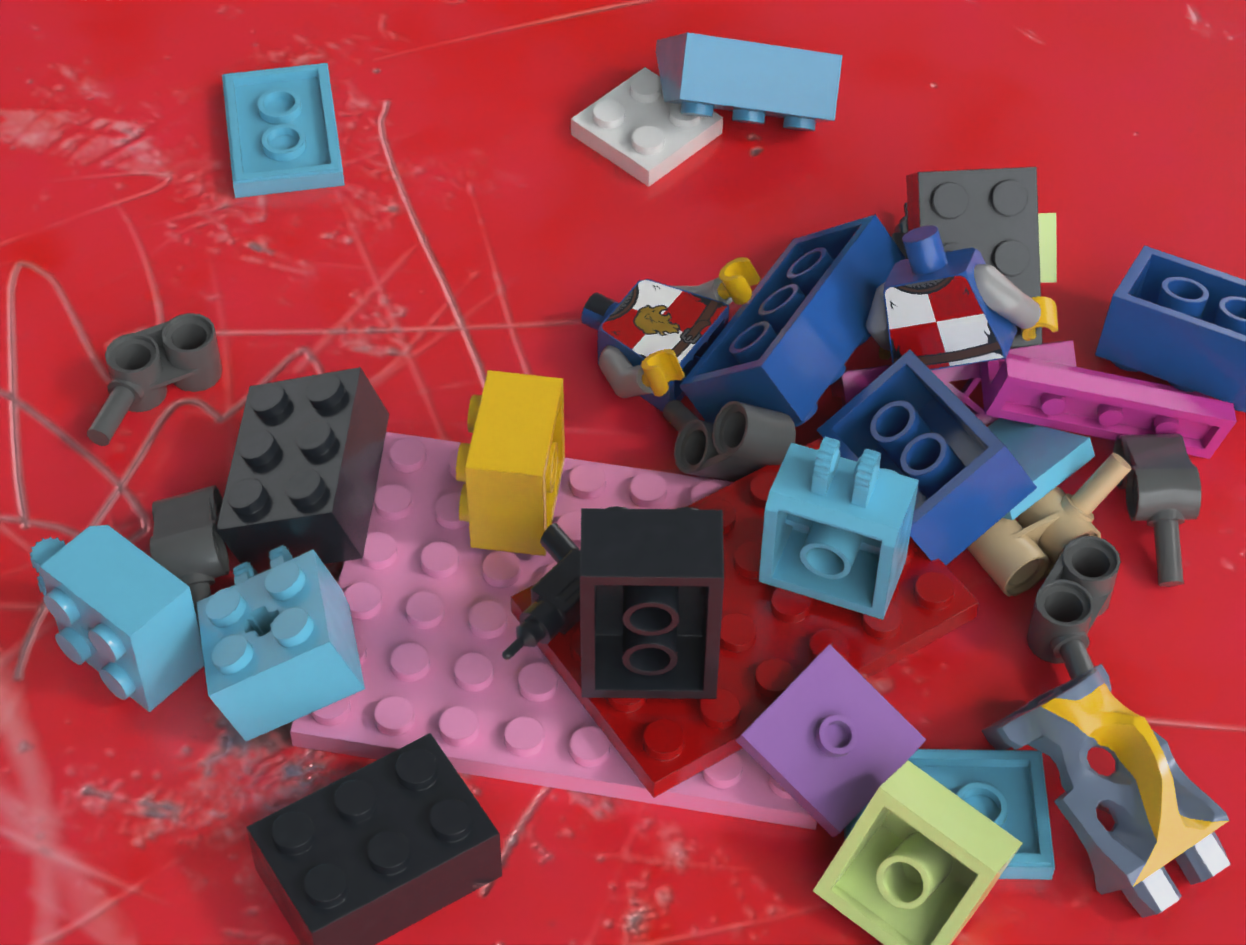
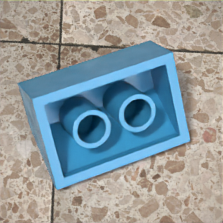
M688 32L659 39L656 42V57L664 102L681 104V114L713 117L714 109L733 111L732 121L750 124H764L765 116L784 118L783 128L801 131H815L816 123L835 121L843 55Z

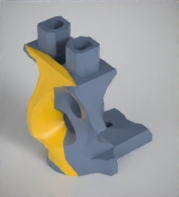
M1099 664L1078 677L1040 694L1018 710L988 726L982 732L987 741L996 750H1006L1011 747L1016 750L1029 745L1051 757L1057 765L1061 785L1065 790L1054 802L1073 827L1088 852L1095 875L1096 890L1100 894L1122 890L1128 901L1143 918L1163 912L1182 897L1164 867L1174 858L1191 885L1201 883L1231 865L1218 836L1214 832L1230 820L1226 812L1180 769L1172 756L1168 742L1151 729L1145 717L1135 714L1112 695L1109 675L1103 665ZM1091 748H1103L1111 753L1115 759V771L1111 775H1101L1090 767L1087 754ZM1096 808L1112 815L1115 824L1110 832L1098 820Z

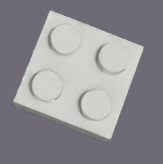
M644 67L571 118V135L649 187L721 135L723 117L714 111L713 117L681 114V104L664 102L660 76Z

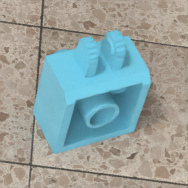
M826 436L823 438L818 450L791 443L770 489L765 506L759 582L883 620L906 562L919 480L900 475L890 469L880 468L881 453L866 448L857 462L840 457V441Z
M109 525L89 526L66 545L64 540L60 541L58 537L56 539L50 537L49 539L42 538V541L36 542V545L31 547L32 552L29 553L33 568L40 575L37 577L40 592H43L44 603L55 617L59 633L55 635L58 646L74 663L81 665L86 661L96 669L104 684L115 696L122 700H126L130 696L148 712H151L204 666L201 635L190 587Z
M286 546L277 547L269 552L271 569L258 574L250 562L246 561L233 568L235 585L222 589L196 602L208 696L246 742L365 689L350 606L342 588L314 549L293 558Z

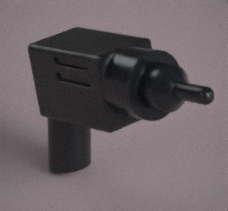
M557 523L551 524L545 530L540 541L541 545L557 564L531 588V605L520 615L521 624L516 627L517 639L502 653L505 660L511 659L523 646L535 647L539 642L548 644L559 632L565 635L580 621V549Z

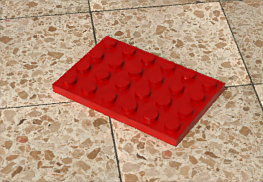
M823 437L805 445V447L818 450ZM766 465L686 506L699 510H723L724 589L717 699L581 698L580 621L565 635L559 632L548 644L539 642L537 646L652 797L655 798L742 749L735 740L829 644L867 679L975 619L979 601L939 558L931 561L911 537L909 539L904 568L883 620L759 582L764 511L770 489L781 466ZM534 585L511 596V612L519 622L521 613L531 605V588Z

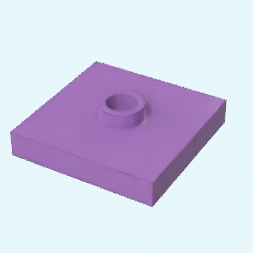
M829 644L735 741L832 837H835L869 803L877 789L919 749L926 739Z

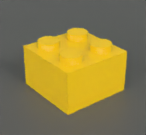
M488 370L482 395L473 394L470 399L467 427L468 432L473 433L471 443H461L457 454L456 480L466 482L463 484L460 495L459 520L469 522L471 548L545 556L546 550L540 541L543 533L553 521L565 462L563 378Z

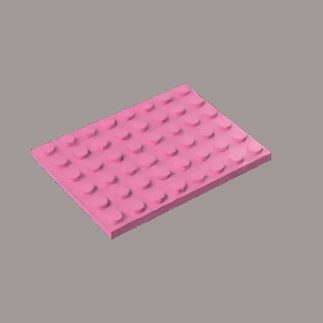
M386 432L364 555L362 559L344 561L338 584L342 588L350 606L365 689L294 720L290 730L292 746L378 760L431 733L458 773L816 830L817 821L743 748L653 798L537 645L535 647L523 646L509 660H505L502 656V653L517 639L516 627L520 625V622L511 612V596L536 584L557 562L547 551L545 556L471 548L469 522L459 520L460 495L463 484L466 483L456 480V461L461 443ZM565 458L552 524L557 523L580 549L581 508L605 509L619 506L628 509H677L686 507L733 482Z

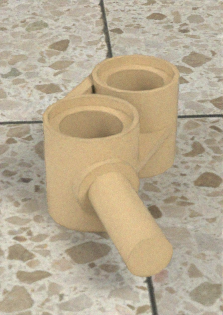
M1112 453L1074 495L1066 494L1061 488L1055 487L1020 514L1018 522L1016 519L1001 518L968 547V551L1007 596H1016L1031 589L1040 580L1047 578L1064 551L1065 546L1071 540L1081 536L1101 538V533L1091 523L1094 520L1092 512L1131 471V466L1121 456Z

